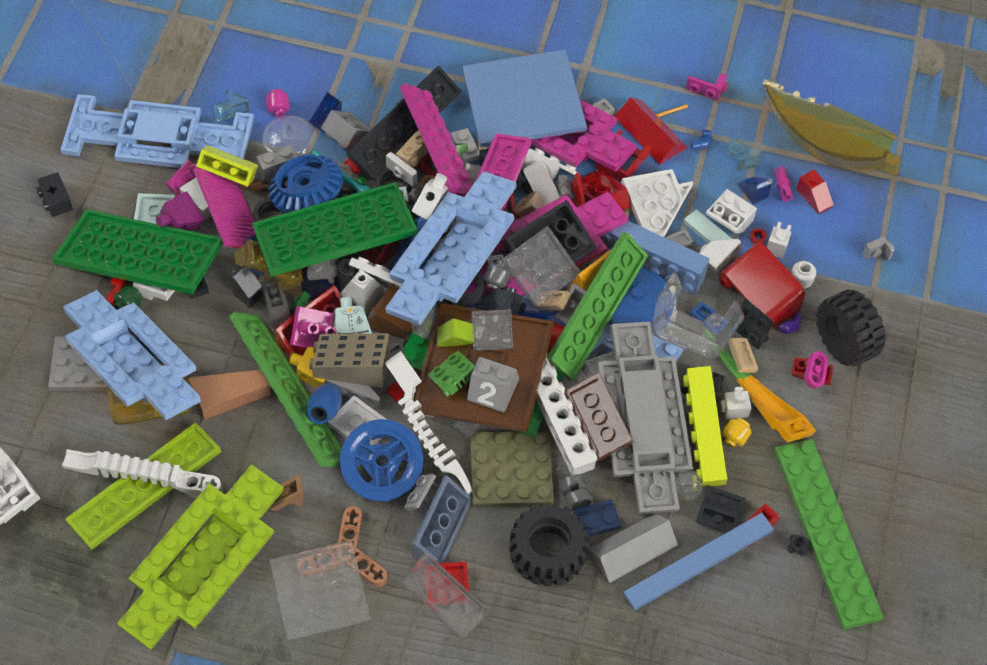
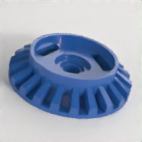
M310 154L300 155L284 163L275 173V178H272L270 181L269 196L273 205L284 213L331 201L341 190L343 174L337 162L329 157L325 158L323 155L316 156ZM288 180L287 188H283L285 182ZM309 181L307 185L302 186L304 182Z
M377 419L363 423L349 434L341 449L340 467L344 480L353 492L364 499L366 498L374 502H388L389 500H396L404 494L406 495L416 485L422 473L423 453L418 439L406 426L393 420ZM373 439H390V443L370 445V441ZM378 456H385L388 459L387 464L384 466L377 465L376 459ZM405 461L408 463V466L402 478L397 480L394 477L401 462ZM361 464L372 478V481L369 483L365 482L356 469Z

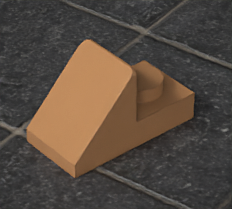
M297 475L280 484L284 487V491L270 506L271 510L277 511L290 503L299 507L302 506L304 492L301 476Z

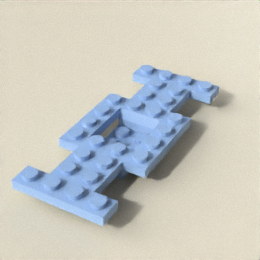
M77 94L61 147L62 155L80 157L84 142L117 146L114 155L115 161L180 168L190 159V155L200 156L201 149L207 145L245 159L254 114L236 112L233 126L199 122L201 108L130 100L128 108L124 110V114L94 110L95 96ZM137 140L170 143L172 148L136 143Z

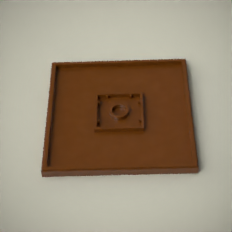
M440 303L420 376L422 382L418 384L414 402L418 400L422 407L416 410L415 413L421 410L424 415L528 433L554 322L510 314L512 347L475 349V345L471 344L438 347L437 327L453 318L474 324L473 315L506 314ZM504 315V316H505L504 324H503V320H502V322H499V318H498V322H493V320H492V322H490V324H491V323H497V326H498V323H502V324H503L502 330H504L505 323H506V319H507V315ZM506 326V332L501 331V328H500V331H499V330H496L495 328L492 329V330H494V332H495V331H498L497 334H501V333H502V340H499V341H502V342H498V344H495V345H491V344H490V345L484 346L483 344H485V343H482V342H481V339H480V340L477 341V342H480L482 345H481V346H476V348H479V347H484V348H485V347H488V346H489V347H490V346H493V347H494V346H496V345H502V347L505 346V345H506V347H507V346H511V345H508V344H503V343H507V342H503V336H504V338L507 337L506 335H503V334L509 332L510 330L507 331V328H510V327H507V326ZM459 351L475 366L479 357L515 368L519 375V381L505 413L468 401L470 381L466 385L459 381L462 388L460 389L457 386L459 390L452 396L446 397L442 389L428 377V374L435 367L446 361L450 355Z

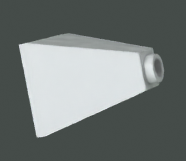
M360 269L340 295L342 298L351 297L353 306H362L368 319L370 312L386 293L387 289Z

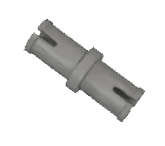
M560 175L557 180V190L561 197L567 195L572 201L571 184L568 182L567 176Z

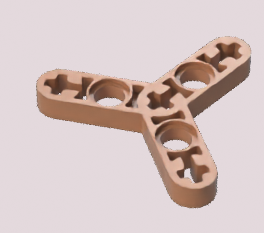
M350 506L344 511L337 546L300 559L297 567L301 577L311 578L346 566L373 587L380 588L387 583V571L357 549L362 523V512L358 507ZM356 514L353 525H350V516ZM347 531L355 533V537L352 539H346L343 535ZM342 551H344V552L349 551L351 557H349L348 555H345V556L343 557V556H342ZM328 556L332 558V562L329 565H324L321 563V559ZM315 560H317L319 568H316ZM360 561H365L368 566L360 570L356 567V564ZM307 564L310 567V570L306 571V569H304V565ZM374 574L377 576L382 574V579L374 580Z

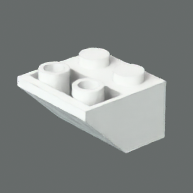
M726 189L706 211V215L734 233H743L754 221L757 208Z

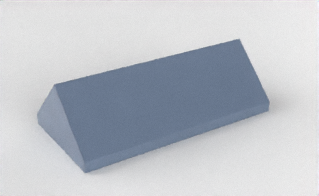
M444 476L412 543V557L429 564L444 563L472 502V497L448 476Z

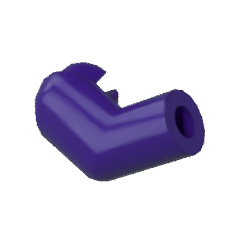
M794 313L791 321L779 324V331L786 334L797 332L802 315Z

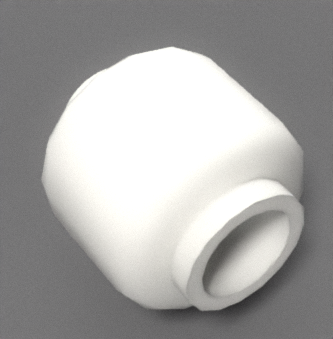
M799 261L793 266L791 274L803 288H808L814 282L816 268L810 262Z

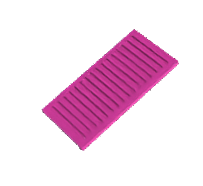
M194 168V174L224 246L244 249L245 240L249 236L256 234L252 225L254 222L253 216L239 184L207 170Z

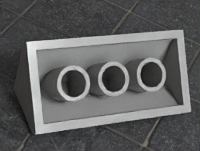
M655 513L589 548L587 552L608 584L671 551L678 544L670 521Z

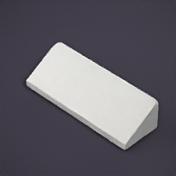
M543 161L523 170L533 192H538L544 205L561 198Z

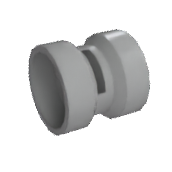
M343 259L338 264V278L345 285H348L357 274V269L349 265L351 259Z

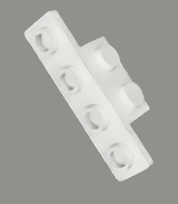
M529 148L521 168L524 170L535 163L543 161L552 181H554L559 169L574 176L577 173L575 167L569 164L564 166L560 164L561 160L554 156L548 158L544 156L545 152L537 148L535 150Z

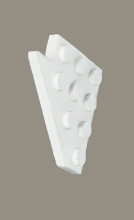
M673 169L623 178L621 184L627 188L629 203L638 225L664 237L688 195L693 181L678 184Z

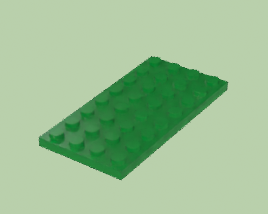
M396 182L252 223L271 277L418 234L416 224Z
M86 209L53 256L52 261L55 265L193 294L222 247L223 241L221 237L168 226L159 227L154 223Z

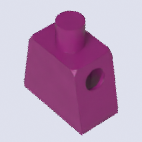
M188 191L164 203L160 210V215L156 216V223L159 227L167 225L168 227L187 231L200 229L205 220Z

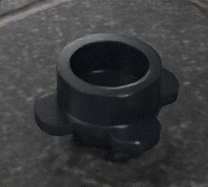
M791 535L787 551L805 556L809 540L802 535Z

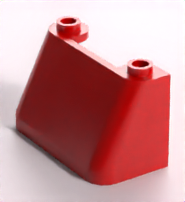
M761 242L753 245L721 272L718 279L722 287L727 289L735 287L744 299H748L774 321L772 328L792 317L794 313H799L805 298V290L802 285Z

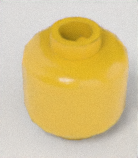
M739 417L731 419L722 431V436L725 438L724 442L732 448L735 446L742 447L752 433L749 428L750 424Z

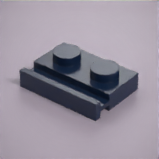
M612 499L577 508L573 511V513L580 517L579 522H584L586 526L585 531L588 532L589 537L617 530L622 526Z

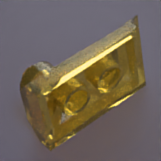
M248 239L245 245L234 251L236 265L254 269L270 276L258 242ZM301 268L272 276L286 290L300 286L303 281Z

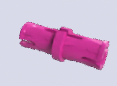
M778 167L780 173H778L777 168L774 170L777 179L776 186L780 190L782 201L788 202V196L790 200L793 199L790 188L791 182L787 178L786 169Z

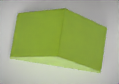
M453 318L437 327L438 347L475 345L474 324Z

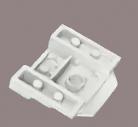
M0 446L1 525L21 510H27L41 498Z

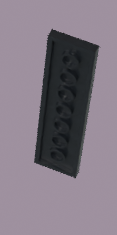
M439 65L416 86L432 94V99L439 109V114L462 92ZM403 98L346 153L370 181L386 167V155L390 152L396 155L405 143L419 130L405 99Z

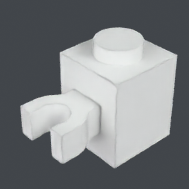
M778 222L777 227H773L767 248L774 256L783 259L791 236V225H788L787 229H781V222Z
M735 387L734 392L725 393L723 400L720 401V410L724 412L725 419L749 417L751 403L748 391H743V387Z

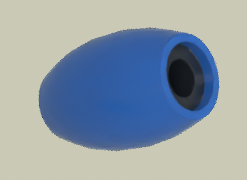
M327 382L318 386L312 392L307 404L308 417L312 422L324 424L332 420L338 413L342 403V393L336 384Z

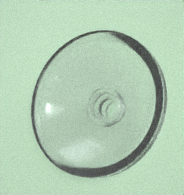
M295 115L280 116L270 121L264 128L262 134L263 145L268 152L272 151L273 154L276 153L275 150L291 145L296 156L306 155L313 149L316 143V131L313 125L305 118Z

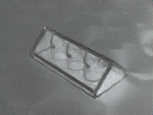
M423 552L403 584L461 639H465L486 618V606L427 552Z

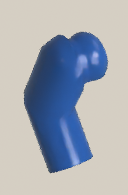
M703 130L700 140L690 142L691 150L708 147L713 138L711 131Z

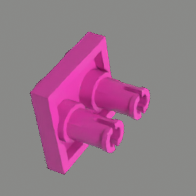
M296 307L290 345L314 348L315 341L318 342L320 334H336L337 330L332 326L334 313Z

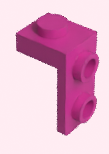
M721 73L715 85L689 76L686 89L718 101L721 93H725L727 90V75Z

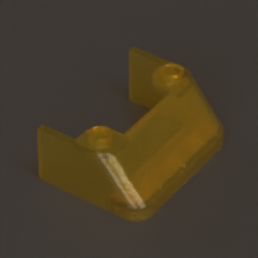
M189 375L184 377V380L190 385ZM107 386L110 416L114 424L125 425L163 419L161 414L149 402L145 403L143 400L137 401L128 407L124 403L116 404L115 393ZM192 407L182 411L181 413L175 416H182L188 414L191 411Z

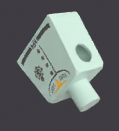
M351 297L341 298V307L336 308L333 312L332 326L336 328V334L372 333L363 307L353 306Z

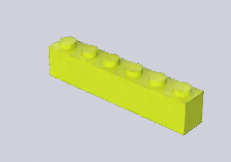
M711 366L687 368L686 375H683L684 387H688L689 393L686 394L687 406L690 405L691 408L688 418L689 424H693L694 431H691L692 443H696L694 461L699 464V469H696L697 481H701L702 487L726 485L727 474Z

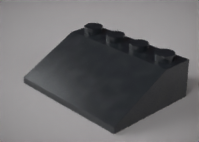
M567 200L500 242L510 260L535 288L597 249Z

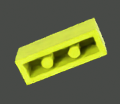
M209 145L201 149L196 165L199 168L247 187L253 182L258 165Z

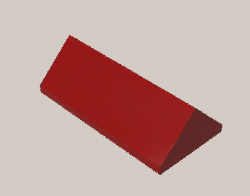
M630 97L615 115L617 121L642 148L647 144L652 146L649 155L659 165L687 148L671 129L640 99Z
M333 285L304 308L333 313L336 308L341 307L340 299L342 297L335 285ZM295 314L274 329L277 344L290 358L293 353L303 356L307 350L305 347L290 345Z

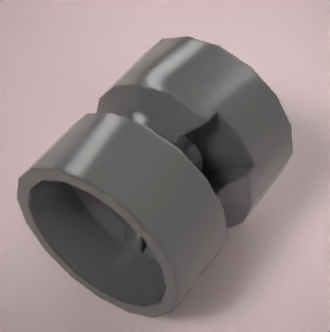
M571 475L560 482L559 486L570 512H573L574 509L593 504V499L590 491L587 490L588 486L583 475Z

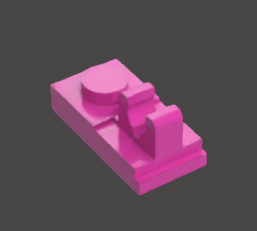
M188 159L165 183L175 196L181 194L180 188L196 178L193 169L199 168L196 166L197 163L193 164Z

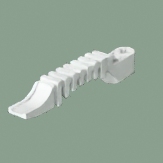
M400 351L384 362L405 392V397L399 400L398 403L402 408L405 407L402 410L406 417L409 416L408 421L411 425H414V431L417 434L419 433L418 437L425 443L423 444L425 449L430 451L428 453L430 457L435 459L434 464L436 467H439L443 473L455 475L462 483L467 494L470 495L472 488L458 461L455 459L446 466L444 465V463L456 456L451 449L439 457L442 452L447 450L446 446L442 443L434 449V446L440 442L439 439L435 436L429 440L428 438L434 435L430 428L425 432L423 431L429 425L425 420L418 423L425 416L421 410L415 414V411L421 408L422 405L418 400L414 402L413 399L416 386L422 381Z
M67 449L64 462L62 463L63 468L92 475H98L99 469L105 478H108L109 472H111L113 478H118V473H120L124 479H127V476L130 475L132 480H137V477H140L141 481L147 482V479H150L152 484L156 485L160 481L162 487L172 486L192 498H197L209 483L223 493L220 479L216 476L183 471L179 465L172 467L169 463L164 462V464H160L159 461L150 462L149 459L140 460L139 457L130 458L128 455L123 457L120 454L114 453L112 455L106 451L104 453L100 451L84 453ZM192 483H197L196 486L189 487Z

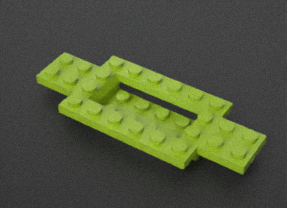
M252 464L226 495L209 483L128 578L143 593L118 621L117 626L150 651L177 619H181L195 630L274 534V530L262 522L260 518L284 491V487ZM213 514L211 520L200 531V533L195 537V539L189 544V546L184 550V552L178 557V559L162 576V578H160L159 576L165 571V569L170 565V563L176 558V556L181 552V550L187 545V543L192 539V537L198 532V530Z

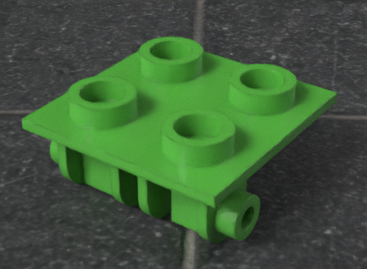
M457 351L450 355L442 364L435 367L428 374V377L442 389L446 397L452 396L459 390L457 386L460 389L462 388L459 381L466 385L471 380L475 365Z

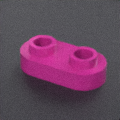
M820 351L811 354L807 360L804 380L806 385L812 389L821 387L826 378L828 359Z

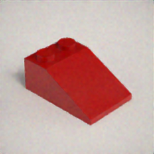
M601 170L581 177L585 203L609 192L623 211L630 208L627 188Z

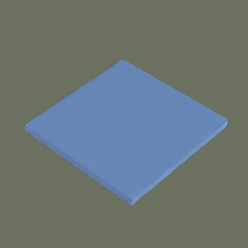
M566 49L462 66L480 148L491 146L496 133L525 137L532 140L587 131Z

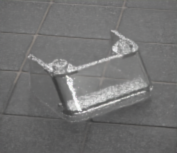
M673 273L657 297L651 324L654 336L708 360L715 359L744 319L739 303L734 301L725 316L720 313H712L707 316L704 322L674 309L677 297L683 288L677 274Z

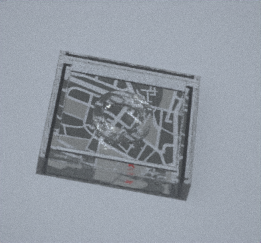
M511 309L472 311L474 351L513 349Z

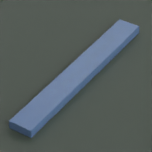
M763 513L627 589L623 594L633 610L636 611L773 532V527Z

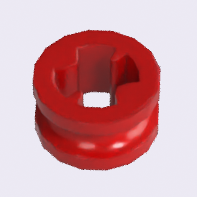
M755 228L751 231L750 242L753 245L758 242L763 244L766 242L767 233L765 230ZM757 235L761 236L759 240L756 239Z

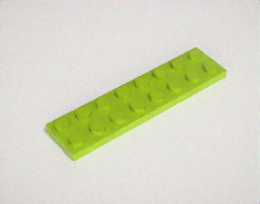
M195 422L147 459L150 462L159 461L160 464H164V462L169 463L172 467L179 465L183 471L196 472L220 454L221 448ZM130 475L127 476V479L121 477L65 520L89 549L92 550L171 491L173 487L169 485L167 488L162 487L160 481L157 482V485L152 484L150 479H147V482H143L140 477H137V480H132Z

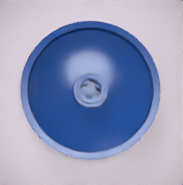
M641 268L608 324L650 322L652 332L660 329L670 319L673 311L674 297L670 286L658 274Z

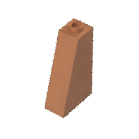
M260 370L189 378L190 386L200 396L201 402L197 403L204 420L271 395L269 381Z

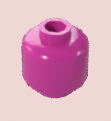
M281 89L271 90L265 98L267 111L275 117L284 116L290 109L288 95Z

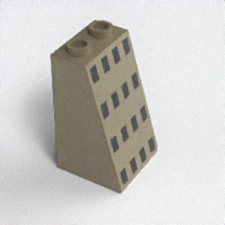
M320 334L318 342L315 341L313 353H315V357L311 358L309 369L313 372V378L383 388L387 370L384 362L389 360L390 356L389 334Z

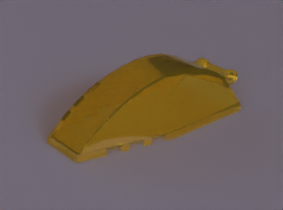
M766 79L764 80V94L777 121L790 138L810 155L828 165L844 170H884L892 176L898 175L901 159L890 152L896 136L894 133L825 102L824 106L814 103L815 98L811 96L806 100L799 97L800 92L798 91L790 94L784 91V86Z

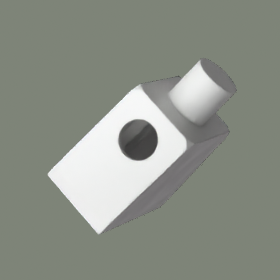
M437 173L435 179H431L425 185L412 212L426 220L430 218L448 190V187L444 185L447 180L446 176Z

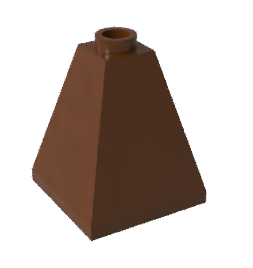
M392 284L372 309L367 320L370 329L373 331L409 340L413 330L421 332L422 329L419 328V325L386 313V306L398 291L396 286Z

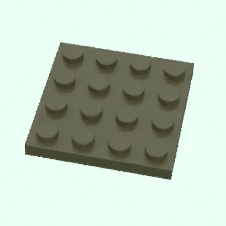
M538 431L535 438L521 432H471L473 507L541 506V504L546 503L548 506H553L550 431Z

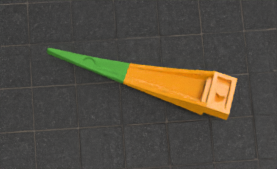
M704 329L702 334L740 386L743 387V390L748 391L749 398L771 428L779 432L787 443L812 436L816 432V429L803 414L776 396L750 373L739 372L734 358Z

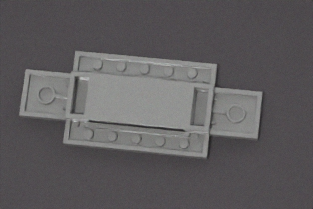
M650 322L612 324L611 332L616 361L598 362L597 369L627 427L620 380L622 379L630 435L634 441L632 443V454L631 447L628 445L610 455L613 477L633 476L639 514L679 511L674 472L692 471L693 465L675 357L658 358V355H655Z

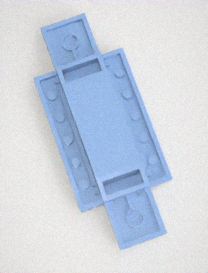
M483 171L465 197L450 192L446 194L389 273L391 279L403 284L386 306V313L420 326L437 300L447 299L455 303L458 302L514 221L513 214L501 209L515 190L516 182ZM456 216L457 222L425 267L418 269Z
M96 290L63 306L66 315L79 327V329L65 335L66 341L127 407L142 399L145 403L149 402L167 420L201 402L200 396L183 379V377L196 371L195 364L134 302L116 310ZM128 327L166 366H161L129 333Z

